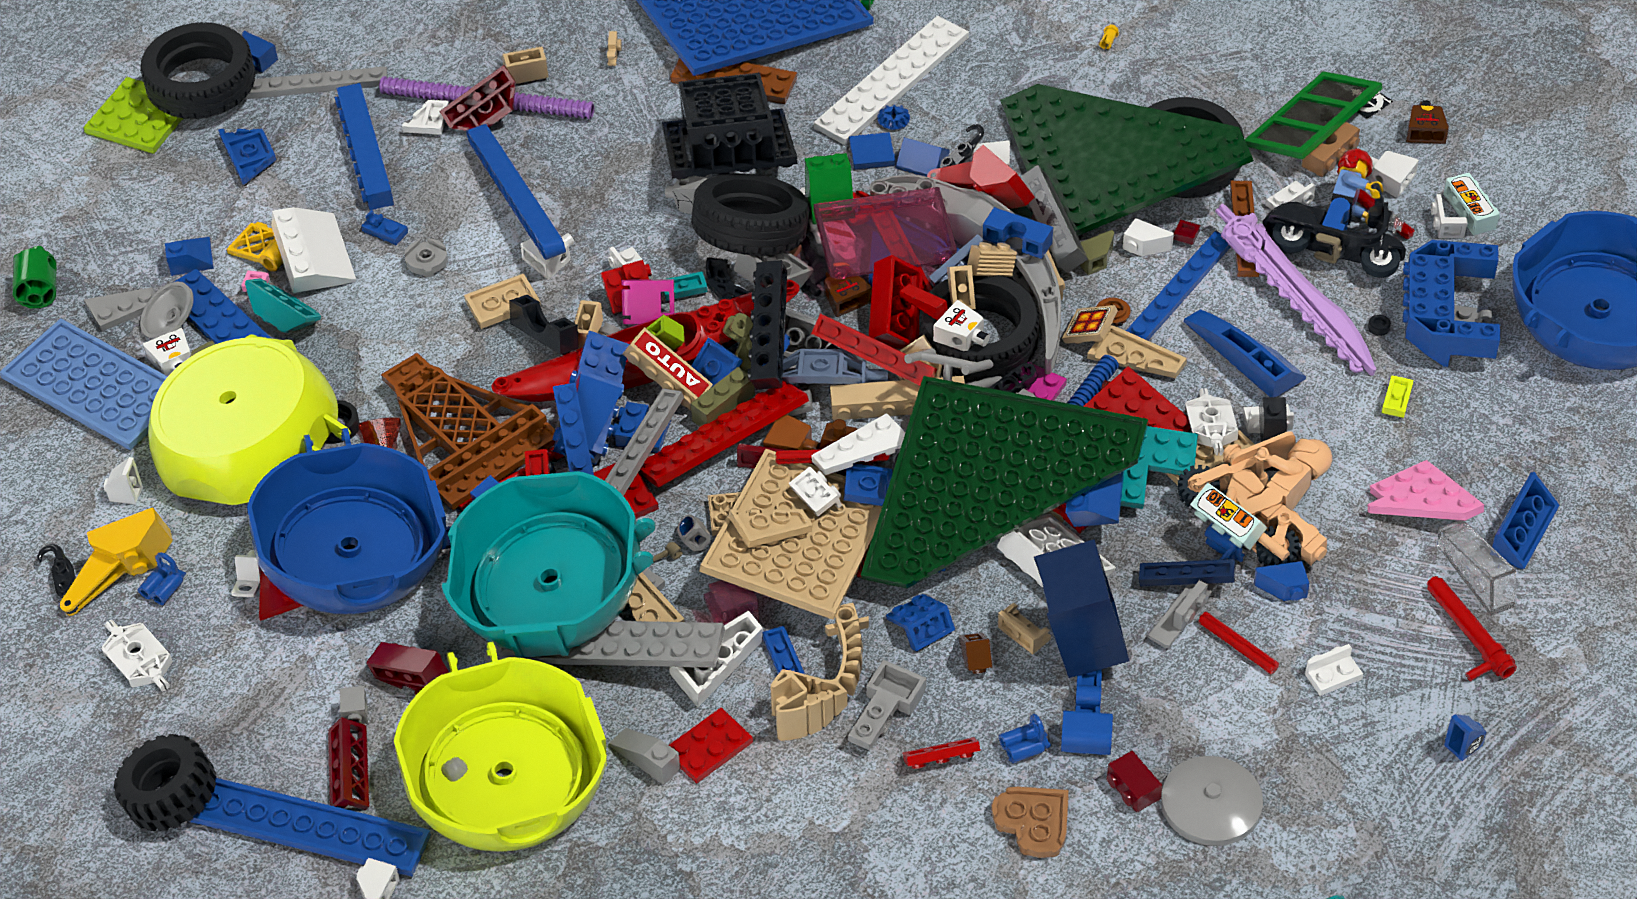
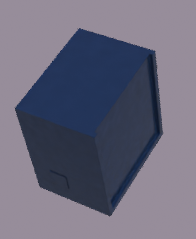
M1095 539L1034 556L1049 611L1047 617L1068 678L1129 662L1130 659L1117 608Z

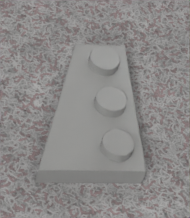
M151 287L84 299V302L103 332L142 315L146 304L155 294V291Z

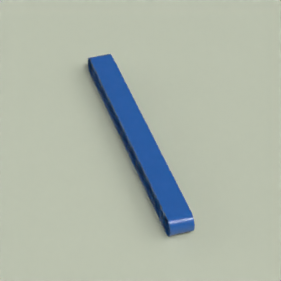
M483 124L466 130L468 141L543 258L547 260L566 253L561 236L489 127Z

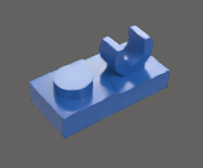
M373 210L366 215V221L361 225L363 232L394 245H397L408 233L407 226L384 218L382 214L377 215Z

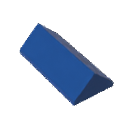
M1531 472L1499 527L1490 553V557L1519 569H1525L1560 506L1535 472Z

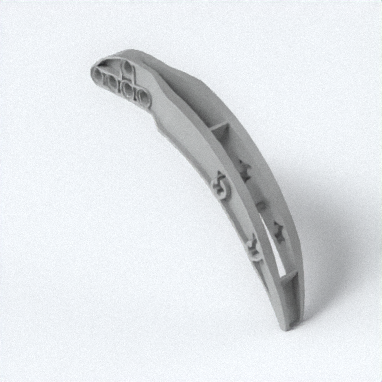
M896 175L875 180L870 184V196L873 198L875 205L882 207L889 204L893 213L940 227L947 231L962 246H965L977 234L983 239V223L994 207L1013 213L985 192L959 188L925 176ZM1012 237L1004 242L1010 245V249L1017 252L1015 267L1013 268L1014 272H1012L1013 276L1010 279L1027 290L1037 304L1039 310V332L1045 353V373L1051 374L1055 367L1060 343L1061 297L1057 277L1047 254L1040 259L1022 253V239ZM984 240L985 243H989L992 246H997L996 243Z

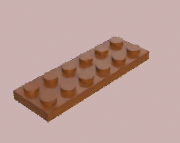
M679 58L670 76L671 83L678 84L679 81L760 73L767 100L786 104L797 80V72L740 62L739 64H733L703 74L693 75L681 58Z

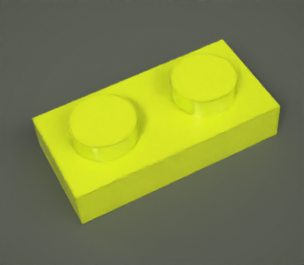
M1391 375L1382 413L1404 418L1414 380Z

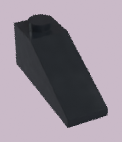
M1286 397L1262 398L1259 404L1261 442L1287 432ZM1269 467L1264 469V471H1279V469Z

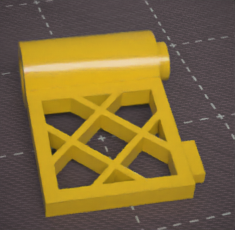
M250 223L226 249L228 254L261 263L269 271L275 272L283 264L276 239L264 240L274 236L272 228H269L264 223ZM253 231L260 232V234L248 237ZM262 240V243L250 246V243ZM246 244H247V247L242 248V249H237L239 246H242V245H246ZM263 249L259 255L252 253L254 251Z

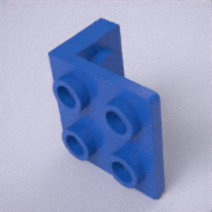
M925 594L914 596L911 599L912 601L894 607L890 613L885 615L888 621L905 629L911 649L914 651L924 648L955 630L948 606Z

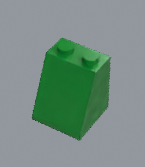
M847 153L805 158V197L809 202V213L813 225L855 219L851 165Z

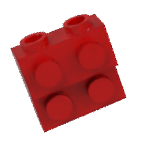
M643 260L600 273L612 315L622 312V289H630V285H622V280H649V276H652L649 264H644Z

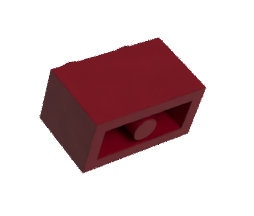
M1133 750L1108 764L1106 779L1113 789H1117L1124 803L1127 806H1131L1136 813L1161 799L1163 785Z

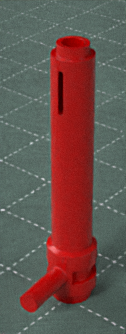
M1438 576L1429 579L1427 582L1428 591L1482 654L1484 663L1466 672L1467 679L1472 681L1490 670L1502 679L1514 674L1517 669L1514 658L1510 654H1506L1507 650L1503 645L1493 639L1444 579Z

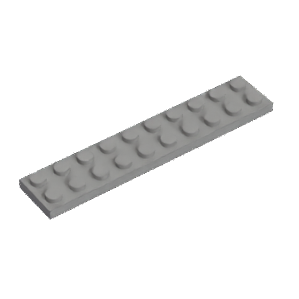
M613 621L605 630L591 640L571 648L568 656L549 655L524 658L546 664L715 668L725 627L723 623ZM495 645L498 660L516 657L513 651ZM486 651L484 658L486 662L489 663L491 662L490 656L487 655Z

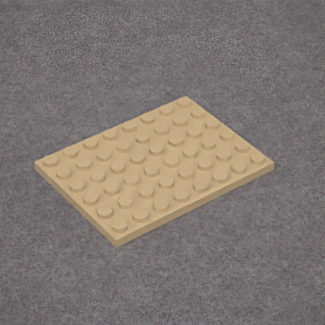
M765 449L732 509H738V513H750V509H759L760 513H773L775 509H803L813 524L812 532L748 548L730 518L727 517L702 561L699 572L834 620L839 606H841L870 547L882 506L844 501L845 476L834 472L824 475L817 466L809 463L776 464V452ZM808 467H811L816 473L820 471L825 476L829 487L833 485L841 494L839 499L842 506L838 509L833 504L817 517L790 488L788 483Z

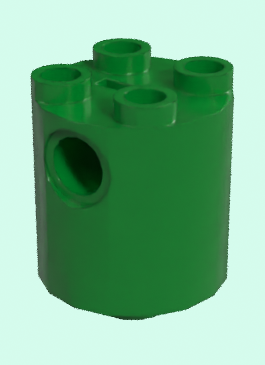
M34 246L15 254L13 257V297L15 301L21 306L36 309L47 307L53 303L57 292V261L54 256L45 251L42 246Z

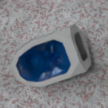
M690 514L686 515L678 524L677 532L681 540L693 551L703 550L710 543V533L703 522L697 517Z

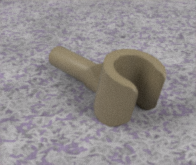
M670 542L664 551L653 556V562L669 555L676 560L683 553L675 542Z

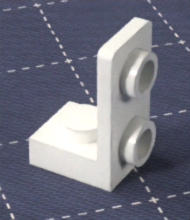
M1436 194L1435 202L1431 203V215H1435L1433 228L1437 230L1438 238H1464L1467 218L1445 217L1441 194Z

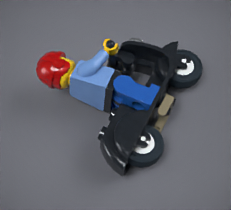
M1359 148L1344 152L1339 159L1337 170L1339 176L1327 212L1319 207H1311L1300 202H1286L1271 210L1262 223L1271 239L1285 253H1298L1308 249L1315 251V259L1335 264L1338 258L1361 263L1363 270L1368 275L1376 278H1385L1394 274L1399 267L1400 261H1403L1406 255V248L1398 238L1386 234L1388 230L1392 231L1393 234L1401 231L1405 219L1401 218V213L1393 214V211L1388 210V202H1384L1382 194L1384 192L1382 184L1379 181L1370 184L1369 180L1365 179L1372 173L1373 161L1366 151ZM1360 189L1364 191L1366 189L1370 190L1371 196L1375 199V204L1369 209V213L1365 212L1366 209L1356 205ZM1353 216L1360 219L1363 217L1368 227L1376 229V233L1363 235L1348 231L1347 227L1350 225Z

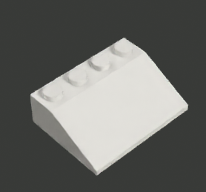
M295 207L272 211V230L293 293L356 282V277L334 213Z
M1047 514L1001 537L997 548L1004 553L1006 558L1015 562L1023 572L1029 574L1037 581L1038 585L1043 587L1034 556L1083 543L1084 541L1053 515ZM1100 555L1106 576H1109L1115 571L1116 567Z

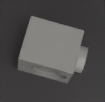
M364 686L340 689L341 717L361 724H368V700Z

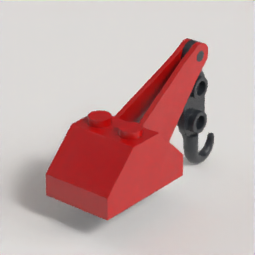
M973 124L966 129V132L977 130L974 137L967 142L959 143L947 157L943 158L940 168L931 170L927 175L929 178L937 179L959 188L985 192L1008 209L1026 206L1035 198L1020 176L986 146L982 145L973 154L976 145L984 136V128L979 124ZM973 155V160L971 162L964 163Z

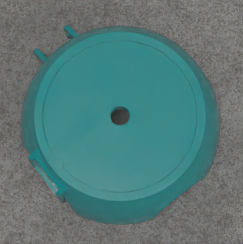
M576 471L512 477L478 496L463 510L448 532L451 543L447 583H442V590L454 612L473 632L488 642L493 641L496 646L513 651L516 658L549 655L568 656L571 648L579 646L600 634L622 612L635 588L638 575L653 563V555L651 553L640 551V542L655 531L656 524L654 520L649 518H642L636 521L634 512L624 496L615 487L594 475ZM549 576H557V579L552 583H544L545 579Z

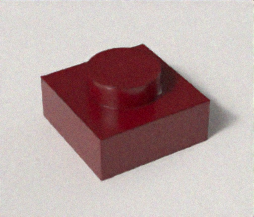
M1180 219L1174 231L1173 240L1193 245L1200 232L1201 225Z

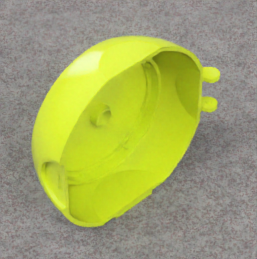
M250 334L245 338L215 344L196 353L180 364L166 378L159 388L151 407L148 438L152 460L157 473L165 486L175 495L228 505H238L249 502L251 494L258 483L274 467L296 454L306 453L304 435H310V439L313 441L312 451L321 450L330 432H333L336 437L341 439L342 429L347 427L337 421V398L326 377L309 359L297 351L292 340H278ZM235 399L233 402L226 404L228 401Z
M492 641L487 643L488 650H486L491 662L458 670V660L455 658L454 653H447L451 673L443 674L434 679L409 703L398 723L394 745L410 804L428 825L450 840L470 848L484 851H514L541 844L555 837L569 827L585 811L596 794L607 767L606 738L591 697H585L581 683L561 669L540 661L516 657L498 660L495 645ZM458 757L466 763L468 770L459 780L451 782L442 774L441 768L445 762ZM501 769H509L512 771V773L506 777H501L496 774Z

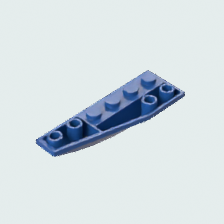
M1201 309L1184 318L1185 324L1269 397H1277L1306 379V376L1275 349L1249 336L1227 321Z

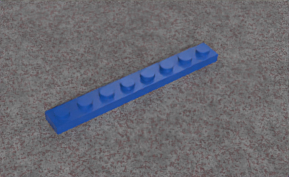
M1213 232L1126 330L1127 332L1149 341L1231 248L1227 241L1221 237V233Z

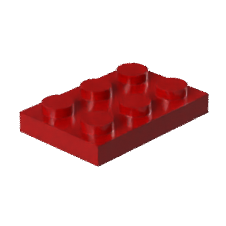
M615 463L593 472L594 476L605 481ZM637 473L624 494V498L630 504L636 519L659 509L657 500L639 473Z
M720 707L670 743L669 746L679 752L680 768L697 784L751 745L753 737Z

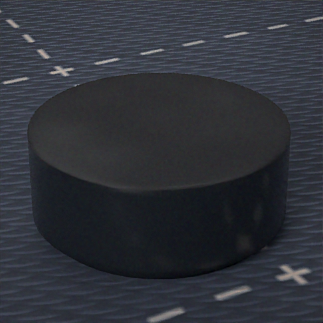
M1374 315L1369 319L1368 330L1372 334L1383 336L1390 331L1391 321L1388 317Z

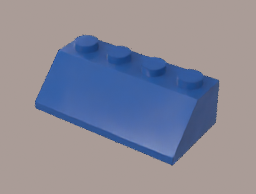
M1124 471L1066 503L1065 513L1074 527L1119 523Z

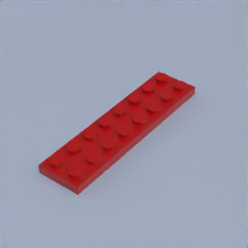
M783 381L782 388H772L756 394L754 398L740 403L728 413L719 415L717 419L709 424L700 426L693 433L682 436L679 441L663 447L661 451L652 456H648L638 473L659 488L809 401L807 393Z

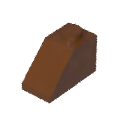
M982 632L958 636L965 668L968 671L972 670L973 674L987 672L986 668H993L990 642L987 636Z

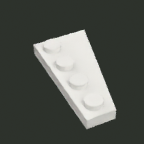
M886 413L811 455L812 462L824 475L852 467L853 463L858 461L868 462L874 460V456L883 453L886 455L895 453V449L901 448L906 432Z

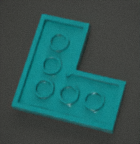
M1148 426L1138 463L1124 471L1121 506L1143 509L1148 470L1184 475L1183 470L1187 468L1190 471V466L1194 465L1195 467L1198 434Z

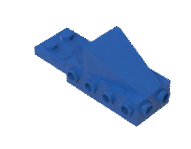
M589 330L577 371H572L569 383H576L591 463L596 466L600 457H605L609 444L605 443L606 438H610L614 427L610 423L612 418H616L619 409L616 402L621 399L624 391V384L621 383L627 357L623 355V352L630 344ZM556 427L552 438L555 441L553 452L566 456L561 427Z

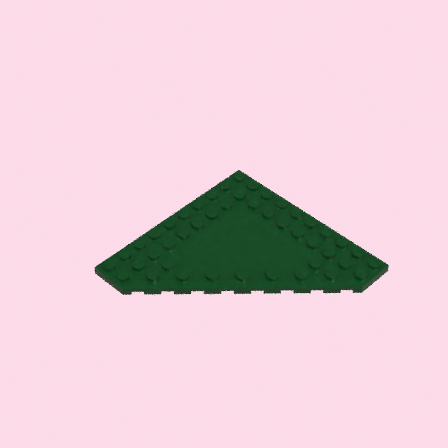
M1041 84L1033 85L1000 100L1027 172L1037 165L1046 172L1077 236L1254 161L1240 128L1237 126Z
M923 376L861 572V578L908 589L1136 465L1139 461L1146 435L1148 419Z

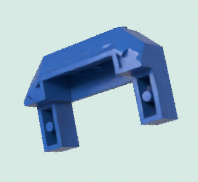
M1431 240L1411 252L1408 262H1404L1403 275H1406V277H1404L1403 291L1406 292L1403 295V306H1405V309L1403 310L1402 322H1405V338L1428 357L1444 367H1448L1450 355L1496 359L1500 343V324L1454 320V276L1495 279L1499 261L1498 245Z

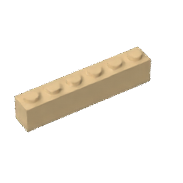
M964 376L952 377V381L965 384ZM909 380L830 386L832 420L881 417L886 413L889 416L911 415L920 386Z

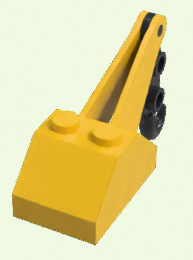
M152 507L87 532L89 544L94 551L77 577H75L73 564L57 544H49L41 548L37 555V562H42V557L45 553L49 551L54 552L55 559L52 566V576L55 591L62 598L60 608L67 615L73 616L124 573L135 576L157 566L155 556L160 552L165 553L173 539L170 528Z

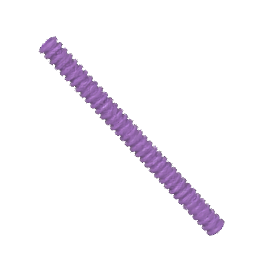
M383 76L379 83L381 94L405 95V97L411 96L412 98L417 97L420 99L423 97V99L429 98V100L441 99V101L447 100L448 102L454 101L471 89L469 86L466 88L465 86L459 87V85L453 86L452 84L447 86L445 83L441 85V83L435 84V82L429 84L428 81L424 83L420 80L418 82L417 80L411 81L410 79L405 81L404 78L399 80L396 77L394 79L393 77H388L387 79L386 76ZM518 92L515 93L514 110L520 109V111L526 110V112L532 110L533 113L538 111V113L544 112V114L550 112L551 115L556 113L558 116L562 114L569 117L574 115L575 118L581 116L582 119H585V117L591 119L594 114V104L592 101L587 103L584 100L583 102L577 100L575 102L574 99L569 101L567 98L563 100L562 98L556 99V97L550 98V96L544 98L543 95L538 97L535 94L534 96L532 94L526 96L525 93L521 95Z

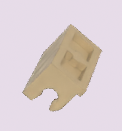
M1012 603L998 613V628L1031 654H1034L1051 640V635L1048 634L1050 630L1047 627L1039 629L1019 613L1020 611L1016 609L1018 607L1017 604Z

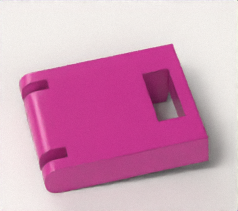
M674 279L622 280V285H630V289H622V315L631 316V319H623V324H641L659 318L663 314L666 316L675 313ZM662 291H669L670 311L661 312Z

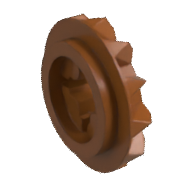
M1106 298L1101 300L1096 306L1115 305L1118 311L1113 319V323L1116 326L1120 322L1125 323L1127 318H1130V306L1122 299Z

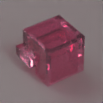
M723 580L708 584L709 592L703 594V597L715 623L726 625L747 611L759 623L758 600L753 591Z

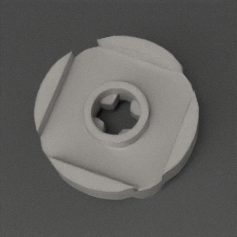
M427 239V242L420 243V240L413 242L405 250L406 267L413 273L423 275L424 277H433L435 272L444 268L448 262L445 245L435 239Z

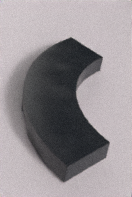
M707 257V281L712 291L720 300H729L751 293L732 282L728 273V259Z

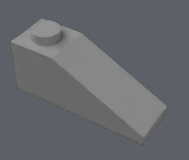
M625 728L609 743L611 748L663 785L680 770L679 752L658 738Z

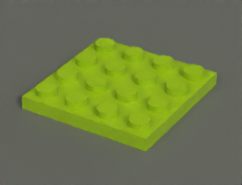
M126 77L83 128L86 134L154 154L183 118L171 116L156 108L147 96L144 82Z

